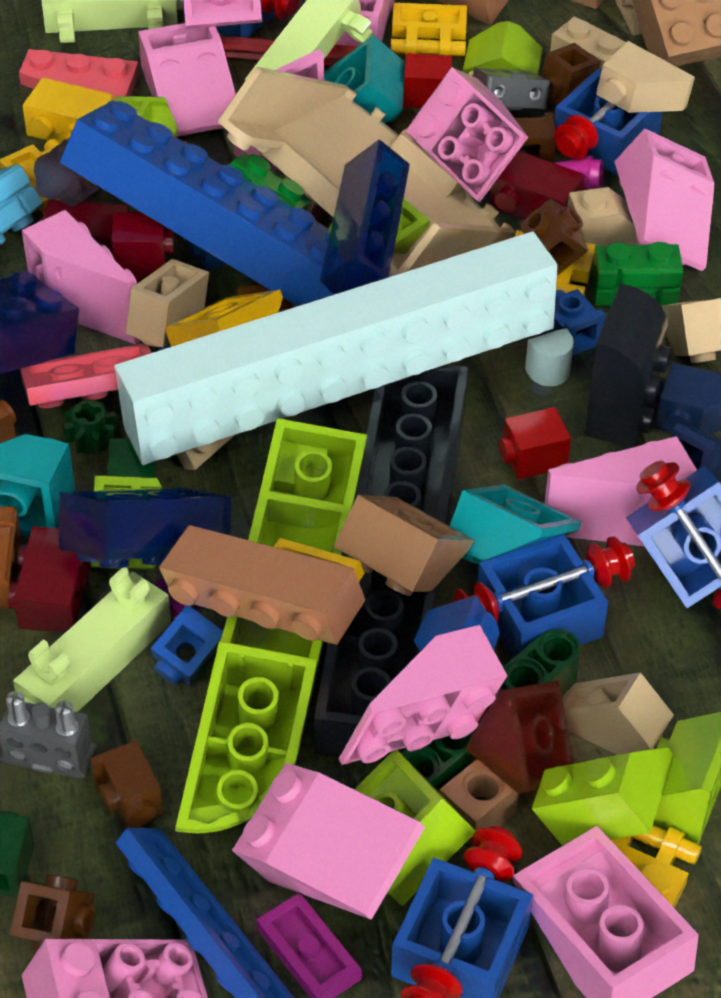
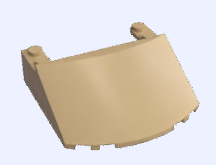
M255 67L217 121L229 132L227 138L234 145L245 151L250 146H253L290 180L299 184L304 192L334 219L338 213L347 209L355 202L381 195V192L387 188H392L430 220V226L406 254L385 253L379 260L380 265L377 267V271L384 278L513 238L516 233L505 222L500 227L494 221L499 212L488 203L482 208L406 132L407 129H404L400 135L382 122L386 116L383 111L377 107L371 113L366 111L353 101L357 93L343 84Z

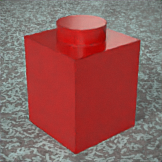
M407 53L404 76V108H423L451 69L452 56Z
M556 407L505 418L504 437L499 438L498 441L499 452L504 464L510 463L517 480L548 473L549 469L559 467L569 461L571 437Z

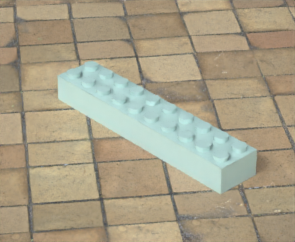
M534 231L116 364L114 367L124 429L142 465L202 445L211 444L214 441L244 431L253 430L259 426L274 422L277 418L283 419L295 416L301 412L337 402L343 398L370 389H376L382 385L541 334L542 332L554 329L557 263Z

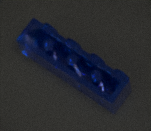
M380 139L344 166L320 282L334 294L388 278L390 274L410 164Z

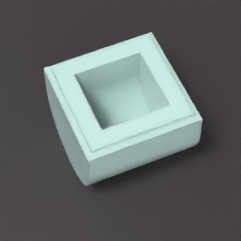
M567 328L528 339L525 370L534 382L543 386H557L569 378L574 340Z

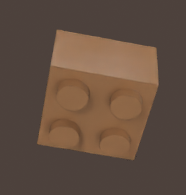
M633 0V6L648 52L676 67L721 57V0Z

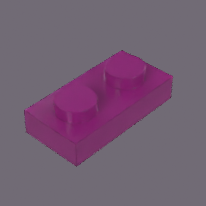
M300 892L256 919L257 931L309 998H335L362 980V969Z

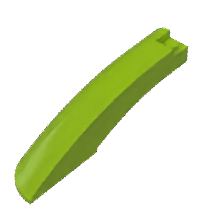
M277 418L248 540L274 547L279 538L343 555L342 551L333 546L354 503L367 435ZM236 616L227 617L216 652L175 827L176 832H217L246 822L255 814L269 791L273 780L279 775L285 763L296 764L324 641L318 639L310 641L293 632L275 627L273 629L264 628L254 621Z

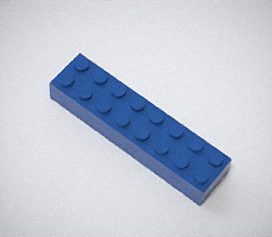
M112 100L77 119L59 163L271 291L280 289L283 298L294 305L301 306L385 279L377 271L378 266L367 267L329 234L328 228L316 222L311 213L301 208L289 206L279 200V196L273 190L254 185L244 179L243 174L236 168L229 165H221L209 158L207 152L201 147L194 144H186L174 137L171 130L166 126L147 121L137 115L136 109L131 105Z

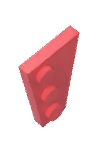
M29 49L20 68L19 77L21 85L32 89L36 87L43 77L113 94L115 100L116 96L132 95L139 76L138 61L120 58L86 56L84 54Z

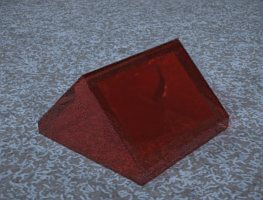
M559 680L499 691L495 701L489 707L466 747L467 751L516 793L537 790L545 769L574 764Z

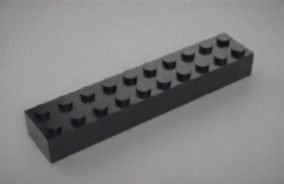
M443 365L375 389L355 500L357 495L397 497L442 523L449 525L466 408L468 367ZM375 570L372 573L364 572L365 574L359 581L365 602L337 645L328 643L314 717L315 753L340 756L369 704L421 652L414 640L426 611L437 607L440 583L432 591L413 592L411 596H408L388 587L385 584L387 577ZM406 748L399 749L398 751L402 753ZM391 752L379 760L383 761Z

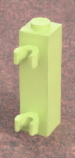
M42 0L45 33L59 32L60 43L75 42V31L144 27L154 29L178 24L177 10H183V0Z
M306 0L255 67L276 70L318 49L324 53L325 58L345 31L362 44L373 34V31L369 29L371 22L359 14L361 12L359 0Z
M122 567L110 578L109 584L112 591L50 647L48 642L43 639L29 652L28 656L31 665L13 680L16 693L21 692L27 703H44L52 708H55L56 704L60 701L65 700V704L69 701L73 706V712H78L171 624L169 595L132 571L129 574L128 569Z

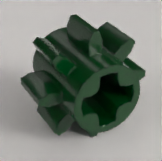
M85 400L76 404L72 411H65L66 424L62 426L65 443L75 441L77 453L99 454L107 448L109 439L116 438L115 430L118 429L116 412L105 413L104 402Z

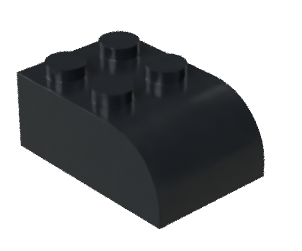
M620 283L596 343L585 436L630 448L637 446L642 432L650 433L656 408L651 407L654 402H660V397L666 383V378L660 377V372H666L672 350L671 347L665 346L668 322L662 306L651 295L633 286Z

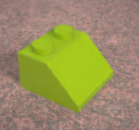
M721 712L677 721L670 740L661 737L656 748L669 747L673 752V757L653 825L666 831L670 827L685 833L684 839L698 845L721 789Z
M669 747L629 752L545 769L532 810L562 846L596 826L610 840L651 833L673 752Z
M398 750L392 751L354 789L419 821L425 826L387 892L401 906L418 891L433 857L447 862L476 831Z

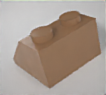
M357 495L333 547L347 554L349 558L359 560L364 572L372 573L375 570L386 576L385 584L391 589L411 596L413 592L432 591L468 552L474 540L397 497Z

